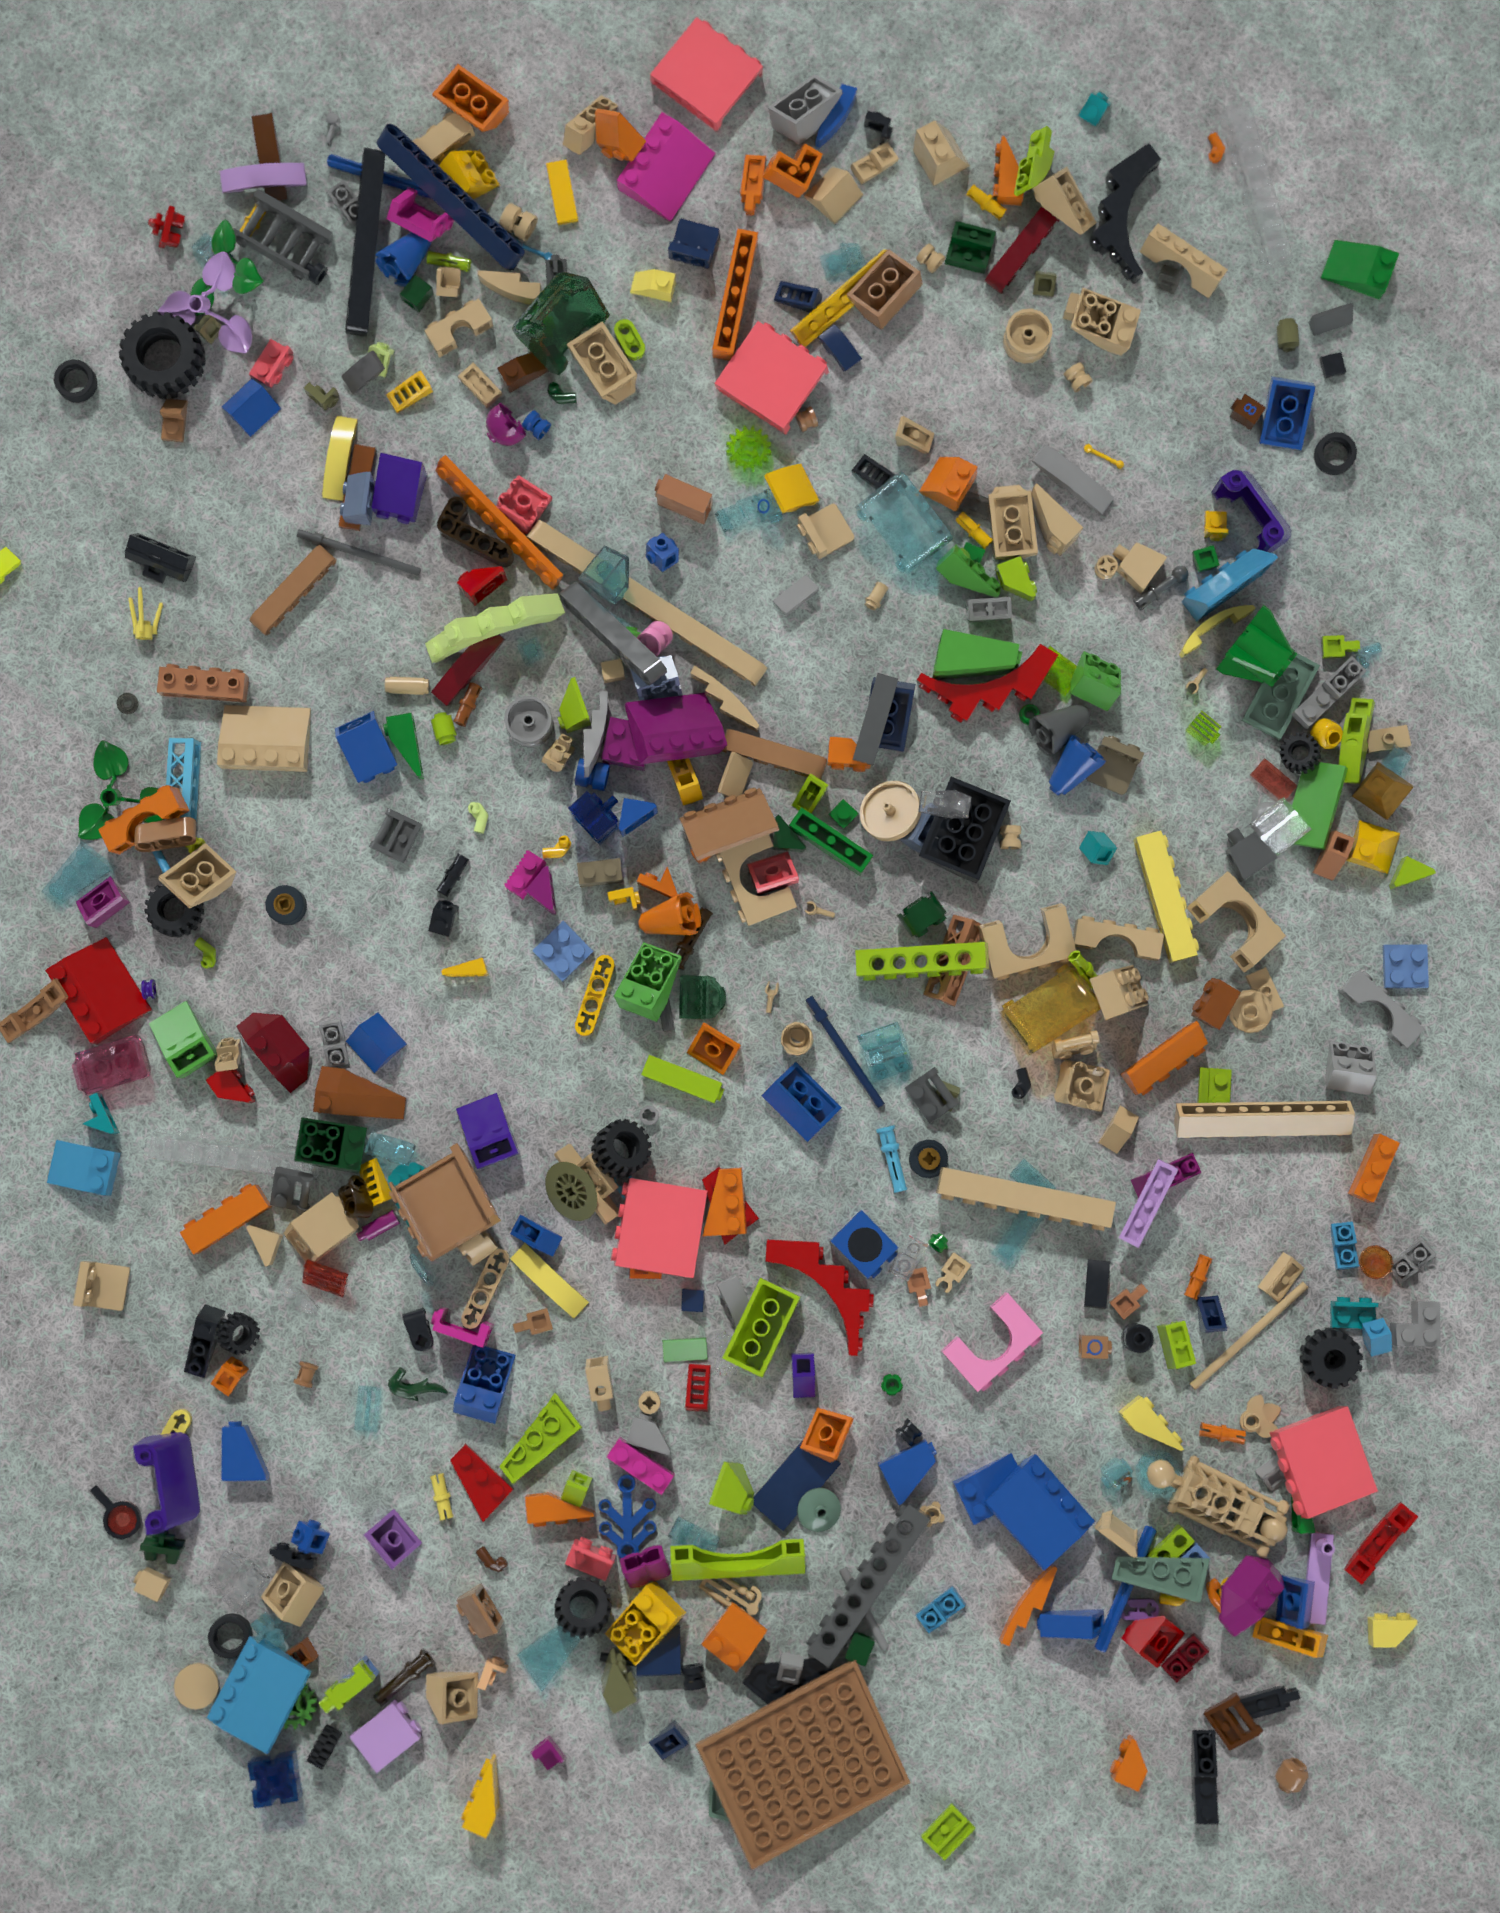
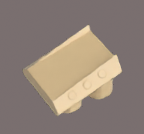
M1065 1059L1060 1065L1057 1087L1054 1094L1055 1101L1100 1112L1103 1106L1110 1070Z
M1113 1510L1102 1513L1094 1528L1133 1558L1137 1557L1138 1529L1133 1530L1112 1514Z

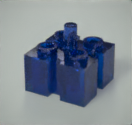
M586 791L568 807L571 816L599 846L619 829L617 817L610 810L618 803L614 796H611L602 804V800L595 793L591 795Z
M296 1750L278 1753L274 1760L270 1759V1754L252 1757L247 1763L250 1781L256 1780V1785L251 1790L254 1809L272 1806L276 1799H280L281 1804L299 1801L303 1796L301 1778H295L294 1776L299 1769Z

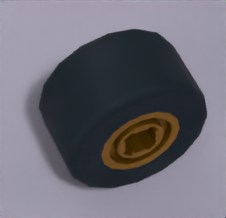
M282 885L272 889L267 895L265 907L270 918L279 924L287 926L301 921L307 910V902L304 895L295 887Z

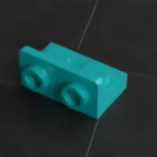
M1337 1297V1301H1330V1327L1362 1329V1323L1376 1320V1307H1379V1303L1372 1302V1298L1359 1297V1302H1352L1350 1297Z

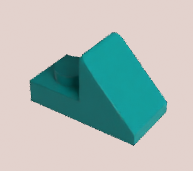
M102 1093L90 1095L91 1102H89V1106L93 1114H97V1117L82 1124L109 1134L120 1133Z

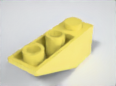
M1138 1395L1119 1411L1120 1415L1133 1430L1180 1451L1184 1450L1181 1446L1182 1439L1175 1431L1171 1433L1166 1427L1169 1425L1161 1414L1158 1416L1152 1410L1155 1406L1147 1397L1143 1398Z

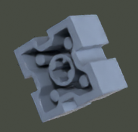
M671 655L658 657L665 665L667 673L650 686L631 670L639 701L682 695L679 677Z

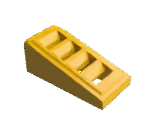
M420 370L386 394V397L396 413H399L431 394L433 390ZM417 382H421L423 386L422 389L418 387V385L416 384ZM410 386H413L416 391L414 395L409 389ZM404 390L406 391V393H407L408 396H409V398H408L407 400H406V398L404 397V395L402 394V391H404ZM397 394L403 402L400 405L394 397Z
M483 958L448 967L441 971L442 975L446 977L489 975Z
M377 1158L362 1164L359 1172L360 1177L366 1183L373 1206H378L392 1199L389 1194L391 1190ZM372 1167L373 1171L368 1173L366 1169ZM374 1176L375 1180L371 1181L370 1177Z

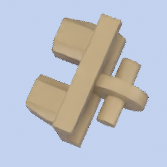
M561 734L559 739H556L545 753L541 762L547 763V766L552 771H561L575 751V747L571 746L573 738Z

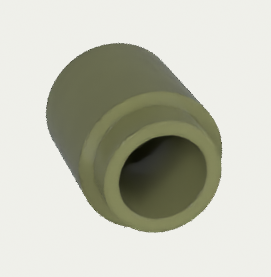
M1285 318L1278 322V348L1283 349L1284 352L1294 351L1300 345L1298 324L1293 318Z

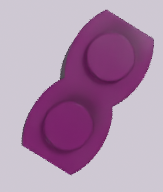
M662 1545L648 1547L641 1553H632L620 1560L622 1573L629 1588H639L650 1581L661 1580L671 1574L670 1565Z

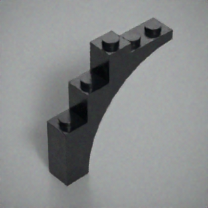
M1150 143L1108 170L1105 178L1106 184L1114 192L1101 200L1098 206L1099 217L1104 222H1107L1094 230L1090 237L1092 249L1095 252L1099 251L1102 256L1109 251L1112 262L1119 264L1124 278L1128 281L1131 280L1133 284L1141 279L1143 271L1137 263L1129 243L1127 230L1128 210L1136 189L1149 174L1158 168L1161 161L1160 156Z

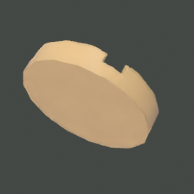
M1253 989L1243 990L1231 1009L1229 1018L1233 1025L1241 1031L1247 1033L1259 1032L1266 1028L1271 1020L1273 1013L1271 1002L1260 991Z
M193 1663L183 1668L177 1675L174 1683L175 1696L178 1701L185 1707L195 1710L205 1708L211 1704L218 1695L220 1687L215 1670L203 1663Z

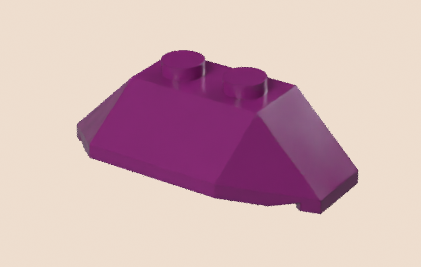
M1245 1556L1222 1585L1219 1621L1232 1637H1236L1259 1621L1284 1589L1282 1575L1269 1559Z

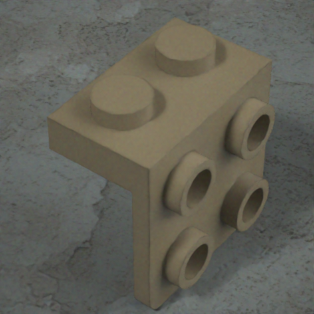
M1104 736L1097 752L1104 757L1103 759L1106 760V763L1086 778V780L1117 794L1124 795L1127 792L1137 765L1143 758L1144 752H1141L1140 748L1133 744H1128L1127 746L1120 743L1121 740L1114 736Z

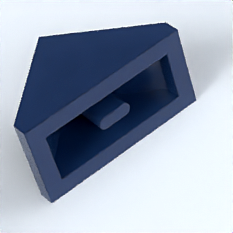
M1218 1295L1198 1297L1197 1310L1200 1332L1227 1331L1228 1328Z
M674 1720L648 1743L663 1760L689 1744V1736L678 1722Z

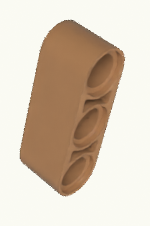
M191 817L144 823L135 827L134 848L139 852H153L189 846L196 842V820Z

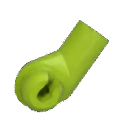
M200 937L196 940L194 946L203 952L201 966L205 969L212 968L216 964V949Z

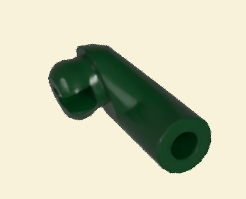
M549 383L548 395L556 403H577L576 392L564 393L559 388L558 383Z

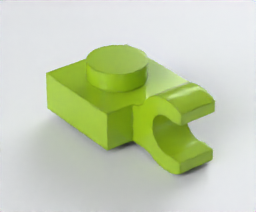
M1344 635L1321 637L1322 659L1344 658L1345 652H1358L1360 650L1359 640L1345 641Z

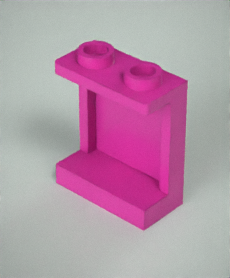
M408 188L392 199L387 215L388 220L430 242L437 237H441L445 231H449L452 228L454 220L446 212L439 216L414 203L417 191Z
M443 1307L434 1312L431 1324L434 1325L433 1331L482 1348L487 1345L494 1324L486 1321L481 1323L477 1333L446 1322L445 1317L449 1308Z

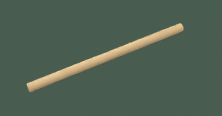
M1301 1282L1189 1384L1192 1388L1196 1390L1302 1295L1308 1289V1286Z

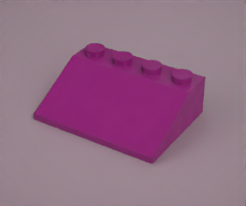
M705 693L625 702L624 704L640 765L716 755L727 746L723 726Z

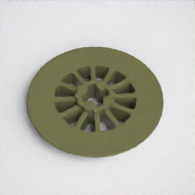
M569 1162L554 1164L548 1170L545 1179L546 1192L550 1202L560 1214L568 1219L583 1221L590 1218L596 1210L598 1200L592 1178L575 1164Z

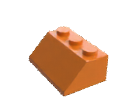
M459 64L456 65L432 93L433 97L482 132L497 128L509 114V100Z

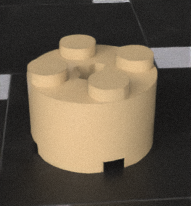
M485 1230L457 1248L463 1255H466L469 1262L474 1266L494 1252L498 1245L491 1234Z

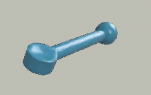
M515 239L525 250L542 256L545 260L551 259L552 254L550 252L543 253Z

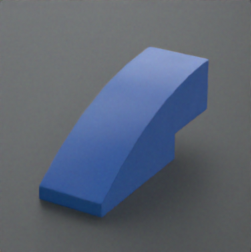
M841 83L840 89L843 94L819 127L816 137V148H821L846 121L857 96L856 87Z

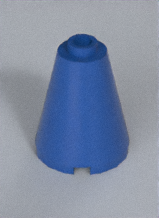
M410 232L378 251L375 255L377 256L375 262L384 276L389 278L391 275L397 280L394 284L405 287L414 276L432 242Z
M1076 735L1070 737L1048 781L1051 785L1049 787L1050 790L1058 796L1061 793L1066 795L1106 763V760L1103 759L1104 757L1088 743L1081 744L1079 742L1081 738Z

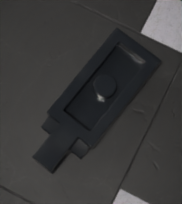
M1277 1686L1240 1696V1702L1253 1719L1284 1711L1287 1707H1290L1291 1701L1301 1699L1296 1687L1286 1690L1285 1686Z

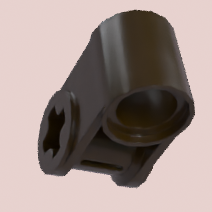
M351 1176L348 1183L338 1189L344 1213L347 1217L369 1218L373 1213L374 1206L366 1183L360 1176Z

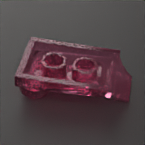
M137 1034L76 1052V1058L72 1064L77 1088L85 1092L86 1095L151 1077V1068L146 1048L140 1035Z

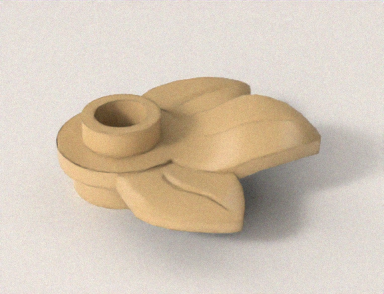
M1261 1394L1253 1396L1247 1402L1246 1411L1240 1416V1425L1247 1432H1256L1263 1438H1270L1269 1432L1278 1429L1272 1422L1278 1417L1281 1407L1272 1403L1264 1404ZM1249 1417L1254 1418V1423L1252 1425L1247 1424V1419Z

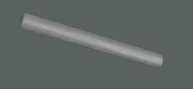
M845 1567L839 1570L847 1584L852 1576L848 1568ZM852 1596L858 1606L861 1600L857 1596ZM868 1610L864 1619L881 1651L885 1650L889 1645L871 1611Z

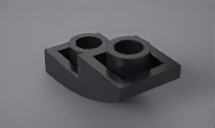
M1088 1259L1084 1307L1106 1309L1110 1261Z
M276 1543V1547L273 1546L269 1550L270 1555L286 1564L305 1569H314L317 1566V1557H311V1553H298V1556H295V1547H290V1543Z

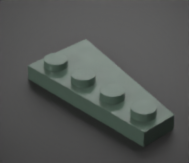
M1116 1557L1111 1579L1200 1603L1210 1558Z

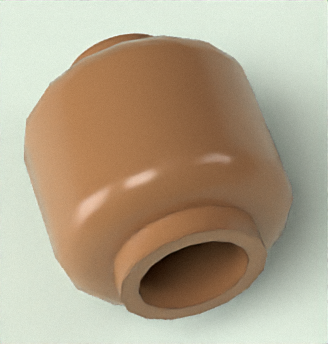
M1292 1757L1291 1759L1283 1760L1275 1774V1779L1279 1783L1278 1787L1285 1793L1300 1792L1309 1776L1306 1770L1307 1766L1297 1758Z

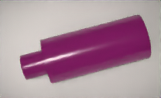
M391 1210L362 1226V1231L356 1234L359 1241L366 1238L370 1241L399 1225L400 1221L394 1210Z

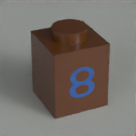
M1244 394L1241 400L1236 398L1230 407L1233 410L1230 417L1251 431L1266 407L1247 394Z

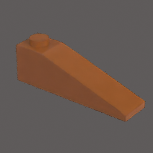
M321 1067L315 1089L313 1112L404 1119L406 1097L370 1082L364 1077L355 1075L344 1068Z

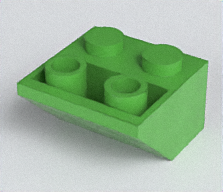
M1084 651L1071 679L1070 694L1108 711L1121 694V669L1114 663H1108L1097 655Z

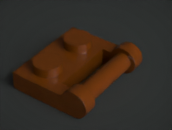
M1237 1692L1205 1709L1203 1713L1229 1751L1256 1738L1263 1732L1260 1724L1255 1723L1240 1702L1241 1698ZM1231 1706L1234 1707L1247 1725L1248 1731L1245 1732L1229 1709Z

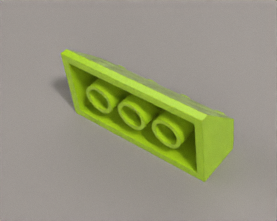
M760 1278L722 1358L761 1378L764 1377L801 1296Z

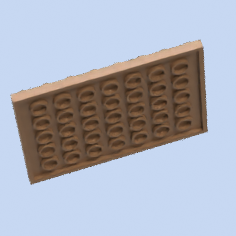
M849 1661L695 1743L752 1870L910 1783L856 1661Z

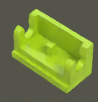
M1174 1321L1170 1324L1158 1325L1157 1330L1167 1369H1179L1196 1364L1186 1321Z

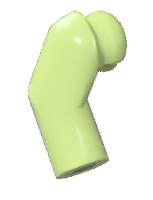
M472 802L468 806V811L476 819L474 832L484 834L488 813L482 804Z

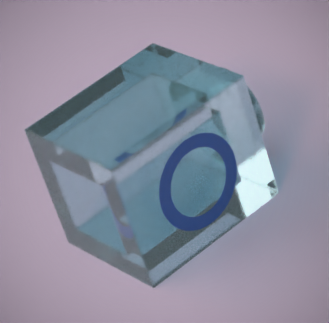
M771 489L764 490L751 500L761 523L771 522V524H774L783 519L782 515L785 513L781 512Z

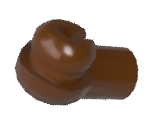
M482 1546L475 1552L483 1565L493 1571L502 1572L503 1568L508 1565V1562L502 1556L498 1557L497 1560L492 1558L485 1546Z

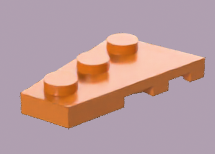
M742 1167L719 1169L702 1236L747 1233Z

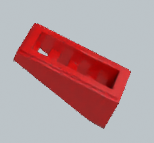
M689 1364L686 1410L708 1412L711 1365ZM693 1372H705V1377L693 1376ZM692 1381H703L705 1386L692 1385ZM692 1390L704 1391V1395L691 1394V1391H692ZM691 1399L703 1400V1404L691 1403Z

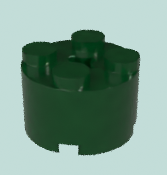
M932 891L927 893L928 898L921 896L902 910L904 912L903 915L901 913L896 915L911 937L920 938L929 931L927 927L932 924L937 926L947 919L945 916L946 910Z

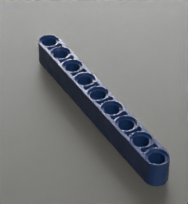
M386 124L376 142L379 149L502 267L507 270H514L525 254L524 248L400 128L393 124Z

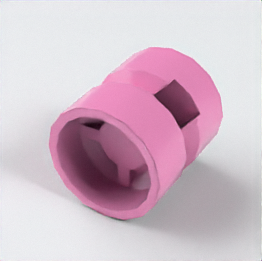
M655 621L637 639L654 655L658 656L671 643L673 633L667 624Z

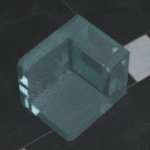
M1394 744L1380 763L1400 776L1403 768L1411 760L1412 756Z

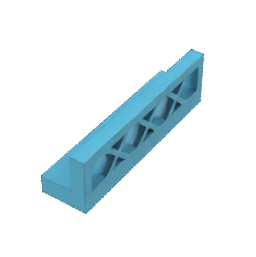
M169 738L166 785L173 787L179 785L182 788V796L190 811L181 817H191L197 820L201 742L194 738ZM175 744H185V752L178 757L175 754ZM180 763L184 769L183 774L177 778L173 774V770Z

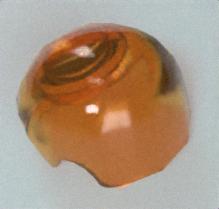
M1378 1245L1368 1246L1361 1252L1359 1257V1266L1362 1272L1367 1277L1375 1280L1389 1275L1394 1265L1390 1252Z

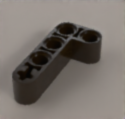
M459 496L450 498L437 521V528L441 536L503 568L511 566L514 561L512 549L507 544L464 523L468 514L465 500ZM456 505L463 506L460 512L452 511L453 507ZM446 523L453 524L452 528L448 531L442 529ZM464 533L472 534L469 540H462L461 536ZM487 542L491 544L487 550L480 549L482 543ZM505 552H507L508 557H503L501 559L498 553L504 555Z

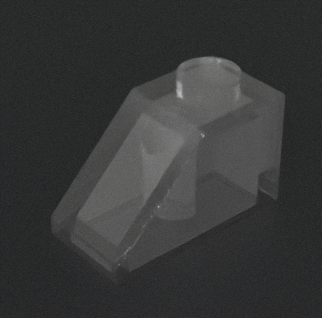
M956 790L921 791L918 812L947 818H968L971 797Z

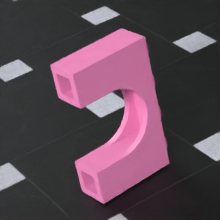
M1007 1292L990 1306L1009 1331L1010 1341L1003 1355L993 1360L980 1359L971 1352L958 1336L941 1350L977 1392L980 1390L984 1392L992 1385L991 1380L996 1375L1002 1376L1009 1369L1007 1366L1013 1360L1015 1362L1020 1360L1025 1355L1024 1350L1029 1345L1034 1347L1042 1339L1040 1335L1043 1332Z

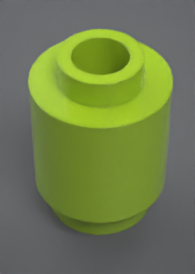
M446 712L435 714L431 724L436 741L439 742V745L455 742L457 734L452 716L447 715Z

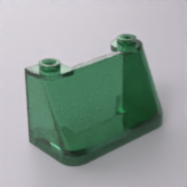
M562 272L557 274L514 323L512 330L516 337L551 373L560 375L568 365V360L563 355L568 349L567 343L577 338L586 327L593 328L601 322L604 323L610 314L588 277Z

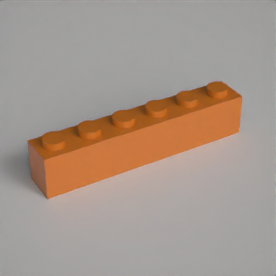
M737 228L712 348L713 358L730 361L735 354L758 245V232Z

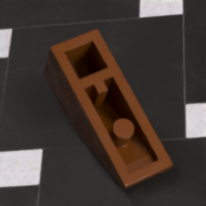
M553 344L515 357L499 366L497 370L508 392L511 393L565 362Z

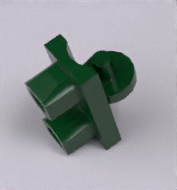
M168 1529L158 1534L146 1535L143 1543L140 1544V1551H144V1559L146 1561H156L159 1554H166L165 1562L175 1565L185 1547L186 1540L176 1539L175 1534H168Z

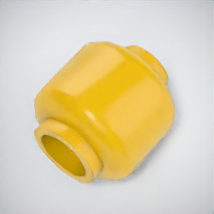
M1323 718L1314 723L1310 735L1314 737V740L1317 741L1320 747L1333 749L1341 742L1343 730L1334 721Z

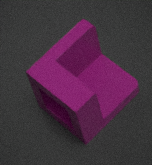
M550 1735L533 1747L530 1752L535 1760L539 1759L547 1770H550L557 1763L565 1761L566 1757Z

